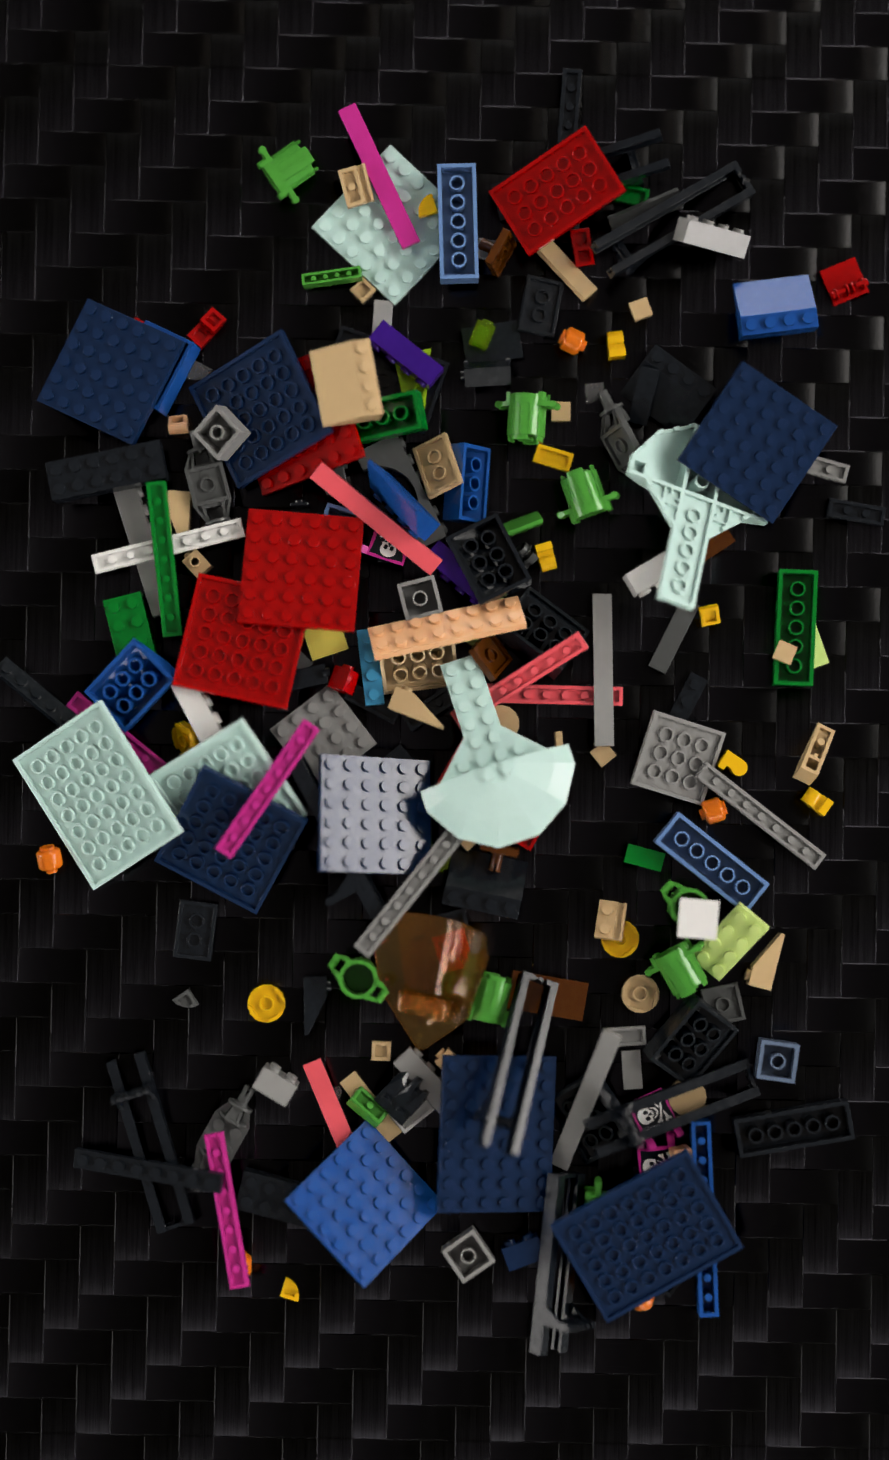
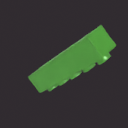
M360 266L301 274L304 289L363 281Z

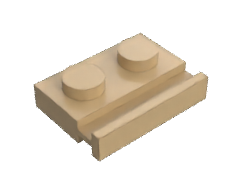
M365 163L338 170L348 209L365 205L369 202H375Z
M599 900L594 938L622 942L627 903Z

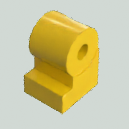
M623 331L607 332L608 361L625 359L626 348Z
M548 541L535 545L534 550L542 573L557 569L552 542Z
M729 750L724 752L716 764V767L720 770H724L727 767L734 776H742L748 769L747 763Z
M811 787L807 789L801 798V801L820 816H825L834 803Z

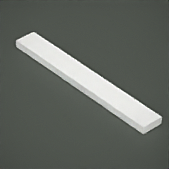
M241 518L173 534L174 555L246 537ZM152 540L91 555L95 574L154 560Z

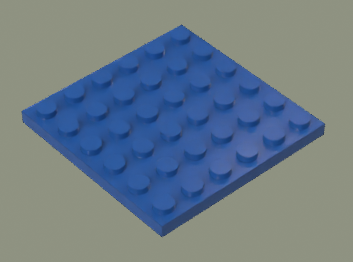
M366 1120L284 1200L362 1288H365L437 1213V1195L383 1135Z

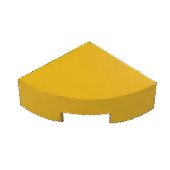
M432 193L421 201L419 205V219L438 213Z
M286 1276L280 1297L298 1302L299 1289L296 1283Z

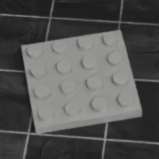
M327 686L270 729L283 748L303 719H306L320 729L304 752V756L318 782L320 754L362 756L377 744L340 694Z
M653 710L630 784L701 806V803L705 800L708 787L694 776L705 762H708L713 767L716 766L726 733Z

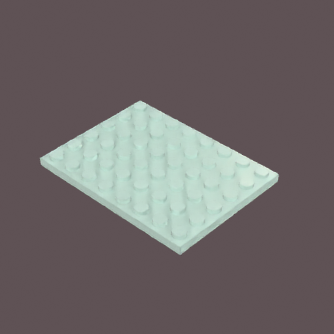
M103 700L97 701L12 760L93 890L184 832Z

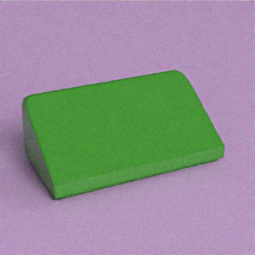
M538 511L506 522L503 525L509 537L542 525L543 518Z
M362 1086L346 1102L353 1111L369 1122L374 1128L379 1126L388 1114Z

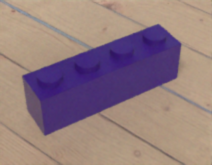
M384 320L369 337L372 349L378 353L379 351L383 352L386 355V360L391 364H398L401 367L400 370L407 376L412 375L416 379L415 382L422 388L427 387L430 389L444 372V367Z
M438 540L431 551L443 560L436 568L441 573L440 577L446 583L451 581L456 586L454 589L462 596L464 594L469 596L471 604H479L451 549Z

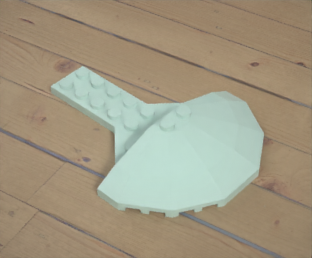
M696 423L658 430L630 455L626 475L649 490L671 528L656 599L692 611L695 607L709 539L740 523L761 526L768 524L767 520L677 461L699 427V424Z
M471 655L440 665L464 738L441 782L420 792L427 813L457 839L497 849L539 836L567 802L575 767L569 744L546 748L501 726L483 671Z

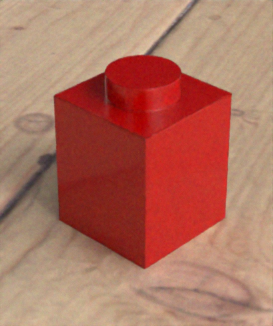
M343 664L342 667L335 665L327 687L339 693L352 696L360 674L353 671L354 667Z

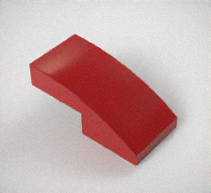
M589 228L570 230L575 266L595 265Z
M212 307L187 334L186 338L194 342L202 350L227 319Z

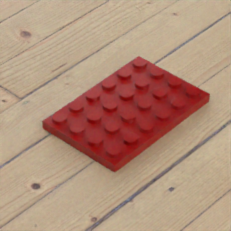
M585 125L488 192L530 257L627 191Z

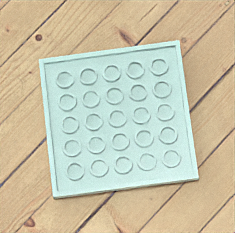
M390 144L380 157L420 242L402 250L372 184L371 188L375 202H369L365 205L348 209L343 193L317 220L312 229L352 267L360 266L362 276L388 301H391L396 306L439 261L438 213L419 219V205L431 193L438 211V189Z
M242 717L153 771L149 776L173 814L177 817L204 764L255 790L274 762ZM285 780L272 800L303 817L306 816L308 810L287 780Z

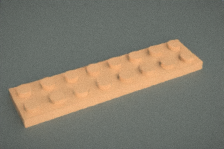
M517 595L494 600L483 605L466 606L422 618L402 620L367 629L374 658L377 661L527 628V624Z

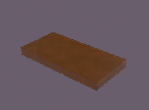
M513 970L511 983L513 984L508 1001V1009L511 1006L518 974L523 971ZM535 974V977H542L543 980L549 979L559 983L551 1016L583 1021L589 983ZM529 981L522 1011L538 1012L544 985Z

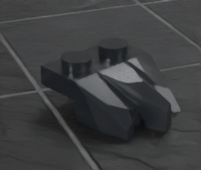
M399 1072L376 1095L374 1100L402 1126L426 1101L430 1092L426 1089H420L423 1081L422 1078L417 1076L410 1080L408 1072Z

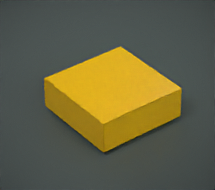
M717 603L698 607L702 627L721 623Z

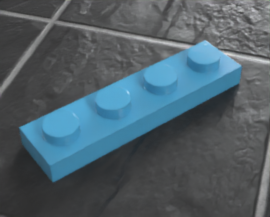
M368 629L357 630L365 706L384 705L380 661H375Z

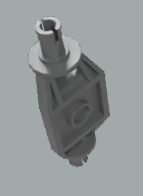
M605 389L596 394L604 408L603 412L599 414V417L602 418L600 438L618 471L626 474L630 455L641 445L628 424L630 418L622 407L624 405L623 402L614 404L608 390ZM610 414H613L615 423L613 426L610 425Z
M194 430L189 431L193 448L186 452L188 458L184 471L194 509L206 522L205 526L231 520L229 514L232 498L223 463L221 460H217L192 434Z
M245 1084L237 1099L230 1097L227 1103L216 1109L196 1145L195 1162L191 1165L192 1167L210 1170L204 1134L224 1131L229 1164L231 1163L250 1129V1113L253 1110L247 1104L256 1091L253 1087H251L247 1094L246 1092L250 1086Z

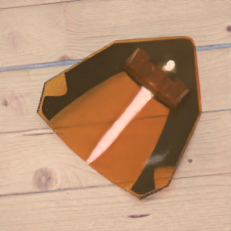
M406 912L374 954L378 977L389 991L385 1000L415 1047L419 1050H424L470 1017L473 1001L488 959L484 933L465 923L435 915Z

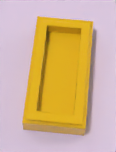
M539 443L532 462L567 473L570 470L574 454Z

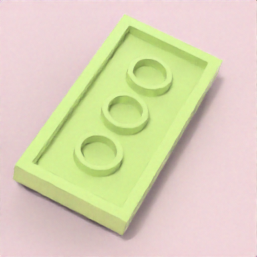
M739 902L718 924L717 939H704V947L701 951L695 952L694 955L700 966L720 981L769 930L770 926L743 903Z

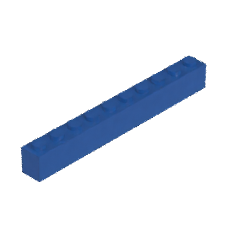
M701 1118L689 1123L690 1148H692V1158L714 1194L711 1121L708 1118ZM717 1263L695 1274L696 1305L699 1317H719Z

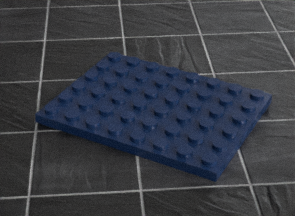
M442 1055L437 1213L544 1212L547 1175L552 1173L556 1056L542 1055L519 1155L511 1157L504 1154L509 1130H506L505 1127L500 1128L498 1125L494 1126L490 1145L484 1148L477 1145L482 1121L480 1119H473L475 1111L481 1108L489 1096L498 1055ZM511 1055L497 1112L498 1115L507 1118L513 1116L527 1055Z
M687 1148L550 1223L552 1231L607 1323L744 1248Z

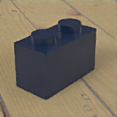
M533 1232L525 1233L522 1235V1238L517 1240L512 1238L506 1240L504 1245H501L509 1272L539 1261L540 1239L537 1232L534 1234Z

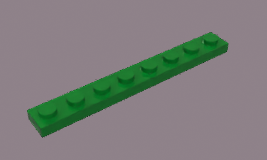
M146 482L163 637L182 636L183 629L167 482Z

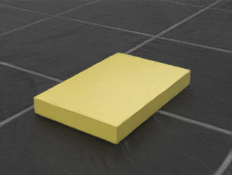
M305 630L304 637L312 661L349 649L344 632Z

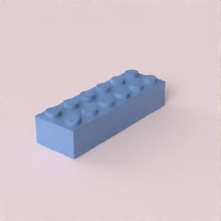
M476 163L437 164L440 284H475L479 282Z
M675 812L653 840L656 845L734 907L741 902L751 909L770 885L680 812Z

